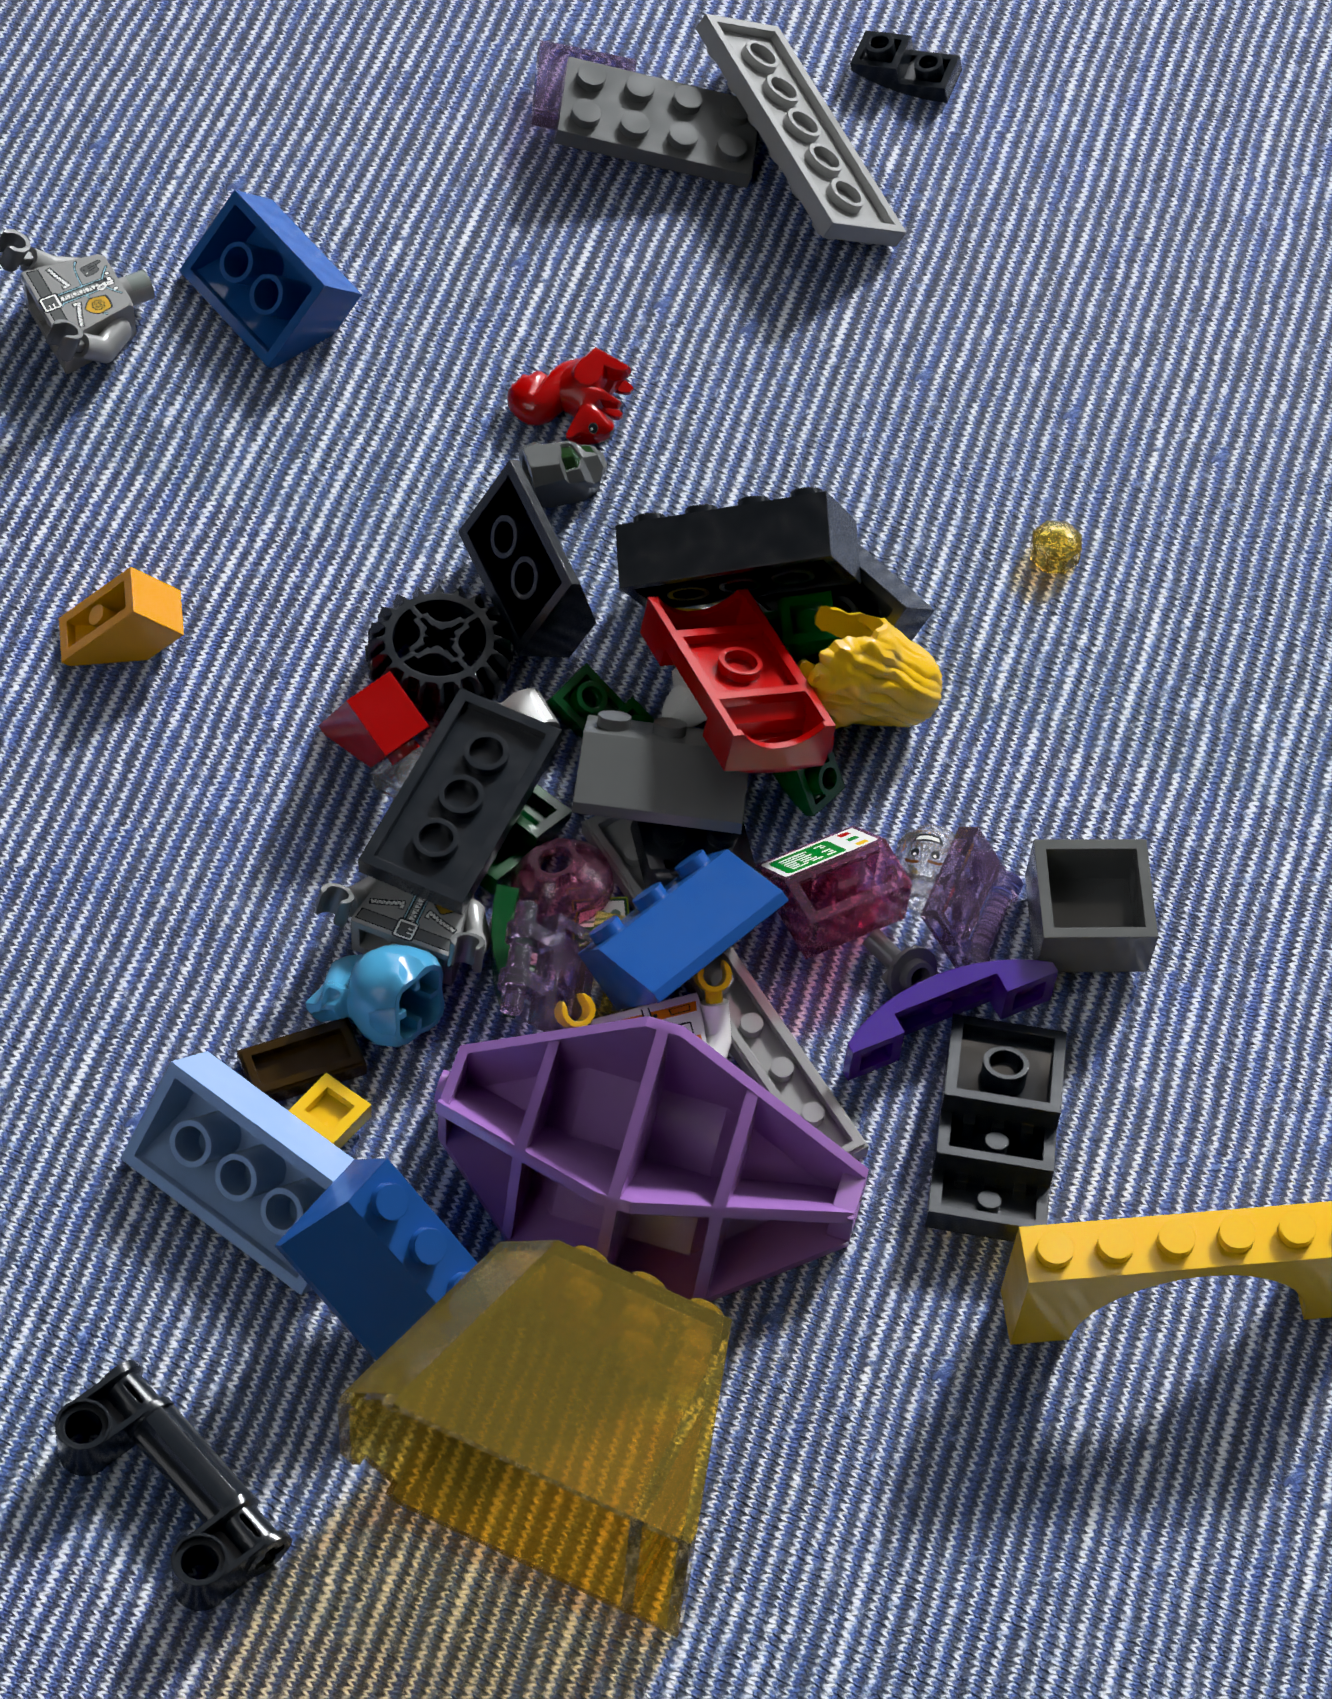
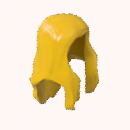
M818 607V611L814 616L815 625L821 631L829 632L842 638V640H834L828 648L820 651L819 663L816 665L804 659L799 660L797 666L836 724V729L849 727L852 724L910 727L924 722L933 715L941 700L942 674L939 666L928 651L919 644L909 640L885 618L869 616L861 612L847 613L837 607Z

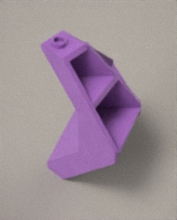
M651 1016L460 1045L451 1071L443 1070L434 1097V1103L437 1104L435 1113L438 1114L439 1141L566 1333L600 1345L607 1344L848 1247L863 1199L869 1171L865 1165L685 1026Z

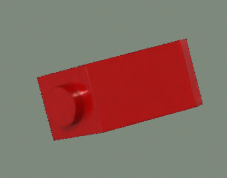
M391 671L346 700L319 725L325 736L370 768L386 757L392 766L406 758L420 747L414 738L429 727Z

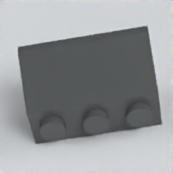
M614 710L601 711L598 713V716L588 715L583 732L572 813L741 834L749 773L724 771L702 736L704 729L687 727L685 721L669 717L656 718L654 723L631 720V715Z

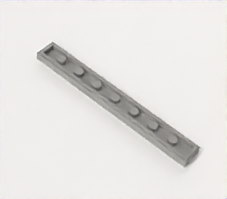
M594 816L583 821L581 833L625 897L628 896V902L635 910L636 907L632 900L645 890V885L630 830L633 820ZM731 946L705 966L703 974L706 983L710 986H715L722 979L721 960L726 961L731 967L732 980L729 986L722 991L723 998L729 1000L732 1039L729 1049L730 1053L745 1074L855 1159L859 1160L867 1156L868 1144ZM694 976L684 983L690 994L697 992L700 1002L705 1000V991L700 989L695 983Z

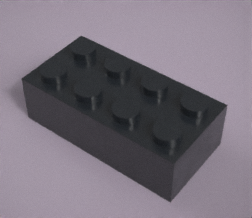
M816 487L798 488L790 492V497L773 500L765 496H748L739 499L736 506L718 508L710 504L693 505L685 509V514L668 517L661 513H643L633 517V522L615 525L619 588L644 608H646L648 597H659L672 608L699 609L714 606L730 597L737 590L748 589L754 600L861 584L856 520L827 491Z

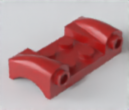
M748 589L737 590L724 601L709 608L696 611L678 610L665 604L659 597H648L640 634L659 665H675L707 717L702 736L724 771L781 773L824 765L828 754L833 749V735L836 724Z

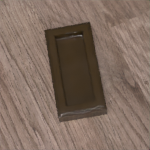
M348 1017L236 1051L237 1061L243 1077L276 1102L305 1094L325 1073H328L339 1082L367 1074L366 1062Z

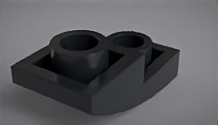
M865 31L850 63L851 71L880 86L909 96L948 103L962 71L960 55L917 51L913 48L911 35Z

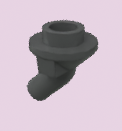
M879 928L875 929L862 943L887 968L881 978L895 996L913 986V984L937 975L936 958L925 947L913 945L901 951Z

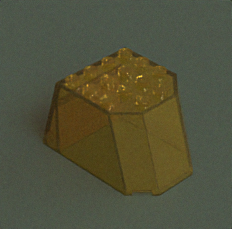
M560 1240L499 1242L343 1392L337 1402L340 1454L351 1464L360 1465L363 1459H365L391 1483L385 1494L396 1504L678 1637L684 1622L732 1319L724 1316L723 1312L716 1305L701 1298H691L689 1300L667 1290L660 1280L648 1273L640 1271L630 1273L608 1263L605 1256L588 1246L577 1245L573 1247Z

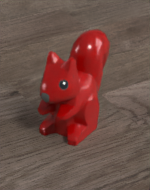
M595 347L581 358L559 364L548 375L542 371H535L530 375L523 374L515 383L511 384L507 393V405L520 421L527 425L535 426L550 423L564 411L574 417L565 435L568 441L574 442L577 445L598 444L613 436L615 427L612 420L618 421L623 418V413L618 410L622 403L612 395L617 393L626 396L632 393L634 387L625 380L631 374V368Z

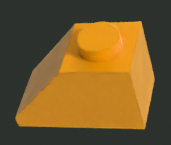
M129 567L59 617L61 663L68 666L150 659L184 635L181 590L133 567Z

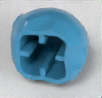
M385 945L365 954L349 955L335 960L329 967L323 985L305 1002V1005L312 1017L320 1022L351 1017L365 1038L374 1044L400 1047L409 1044L421 1033L429 1031L438 1024L444 1013L445 1001L442 991L444 974L436 957L426 950L408 945Z

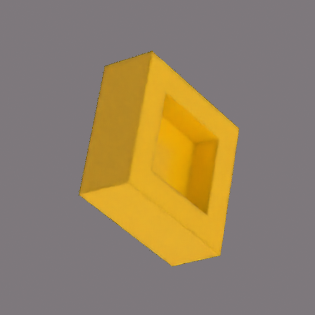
M325 1073L288 1110L340 1149L371 1118V1104L328 1073Z

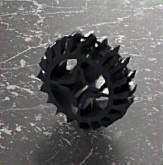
M439 583L431 594H425L416 586L412 593V599L409 600L397 594L395 601H393V608L381 607L378 614V622L371 623V628L368 631V645L365 646L368 676L373 683L391 671L420 714L424 716L426 713H434L435 718L440 723L460 688L483 698L498 700L502 684H506L510 678V662L513 661V645L508 636L507 622L500 621L497 606L485 608V602L482 599L481 593L470 599H465V592L461 585L453 594L444 593ZM411 640L414 645L409 647V653L399 658L397 655L398 651L407 641ZM478 648L482 654L469 667L465 661L469 660L470 653Z

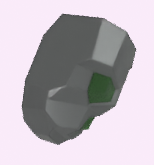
M571 441L549 444L532 442L519 448V462L543 508H553L587 500L600 490L607 473V463L604 454L591 445H577Z

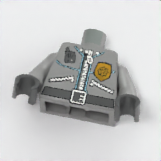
M6 229L0 236V252H2L0 265L8 272L17 270L19 266L24 271L21 272L26 307L65 373L74 372L92 361L100 363L112 362L128 341L132 340L137 333L133 306L155 298L152 283L145 270L142 269L118 279L105 256L99 254L82 258L54 256L31 247L28 238L17 230Z
M368 876L349 887L337 883L324 884L320 889L313 911L317 915L322 912L335 914L333 922L340 928L345 926L349 917H352V950L365 954L379 947L393 944L408 945L430 952L441 965L444 974L443 983L450 986L455 981L459 963L473 965V972H481L483 956L491 944L485 907L474 899V895L463 915H460Z

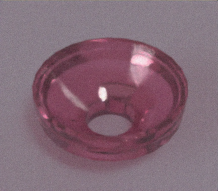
M555 838L534 847L520 859L511 876V887L519 888V911L527 912V921L542 928L563 929L583 924L594 918L605 908L614 890V877L604 854L591 843L578 839ZM566 856L572 859L571 864L560 872L547 873L541 870L543 863L552 857Z

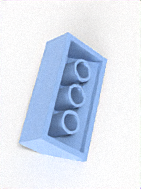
M208 1051L170 1062L120 1158L300 1295L307 1293L311 1287L274 1245L354 1160Z

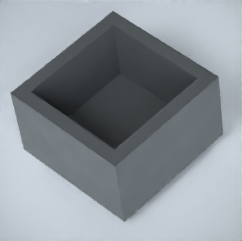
M1147 839L1033 840L1025 873L1033 960L1053 962L1058 972H1147L1158 939Z

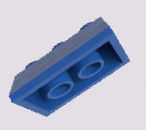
M238 190L233 191L179 270L269 368L278 367L334 335L362 296L358 289L272 199Z
M701 849L685 858L675 867L679 876L665 887H663L661 882H658L638 894L632 900L636 909L622 920L615 915L594 928L589 933L593 942L580 951L578 955L616 1010L660 1003L787 903L789 899L780 888L728 849L711 854H706Z
M388 1158L353 1160L274 1245L389 1377L398 1376L463 1335L501 1292V1289Z

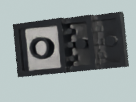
M953 1013L936 1130L925 1222L926 1228L1015 1242L1019 1227L1047 1225L1050 1185L1054 1173L1057 1127L1061 1115L1067 1032Z

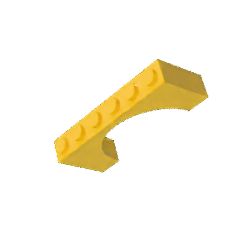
M1332 1201L1019 1227L1001 1287L1010 1345L1069 1340L1074 1330L1084 1319L1121 1297L1159 1284L1205 1276L1239 1275L1277 1281L1298 1293L1303 1320L1331 1318Z

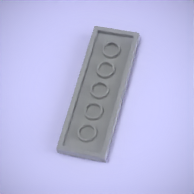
M705 14L695 29L705 43L708 55L719 66L727 80L728 88L737 96L748 114L750 124L759 132L767 145L770 157L779 165L791 185L792 193L801 201L810 216L815 231L822 238L829 240L837 239L861 242L867 245L876 244L896 247L907 232L780 28L768 24Z

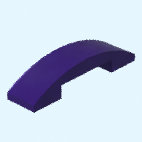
M1025 959L994 960L954 968L914 984L883 1004L860 1026L847 1045L843 1073L847 1081L899 1061L905 1035L953 1016V1013L960 1014L990 1002L1001 1020L1051 1000L1058 970L1053 962Z

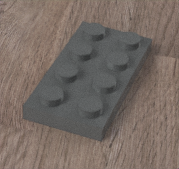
M568 57L564 70L554 143L735 186L748 187L753 172L757 130L750 124L748 114L737 96Z

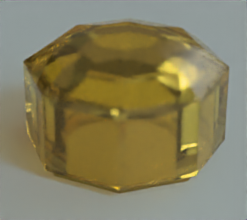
M1047 520L1033 530L1030 542V560L1043 572L1065 574L1079 564L1082 552V534L1068 522Z

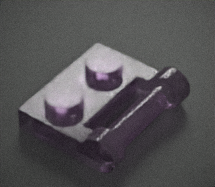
M959 827L920 916L955 968L992 961L989 952L1009 905L1018 900L1024 884L1019 876L1005 869L979 827ZM989 894V897H988V899H987V902H986V904H985V906H984V909H983V911H982V913H981V916H980V911H981V909H982V907H983V904H984V902H985V900H986L987 895ZM975 927V930H974V932H973V934H972V936H971V939H969V937H970V935H971V932H972L973 928Z

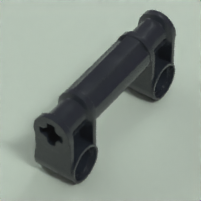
M136 1360L122 1362L109 1371L100 1382L72 1402L67 1403L58 1412L55 1420L58 1458L62 1466L71 1474L92 1476L103 1471L109 1464L137 1445L204 1523L191 1534L182 1538L174 1547L171 1555L173 1593L178 1602L187 1609L194 1611L210 1610L218 1606L224 1599L253 1577L264 1573L275 1565L290 1548L292 1538L285 1530L277 1531L258 1510L259 1501L255 1495L245 1487L176 1408L170 1398L159 1397L142 1377L143 1368ZM85 1431L98 1435L94 1441L86 1444H79L70 1440L75 1434ZM195 1565H207L215 1570L212 1576L200 1580L190 1578L185 1574L189 1568Z

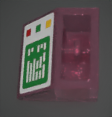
M850 826L755 865L756 868L761 869L763 876L780 888L789 899L777 912L805 959L906 917L912 881L885 838L856 826Z

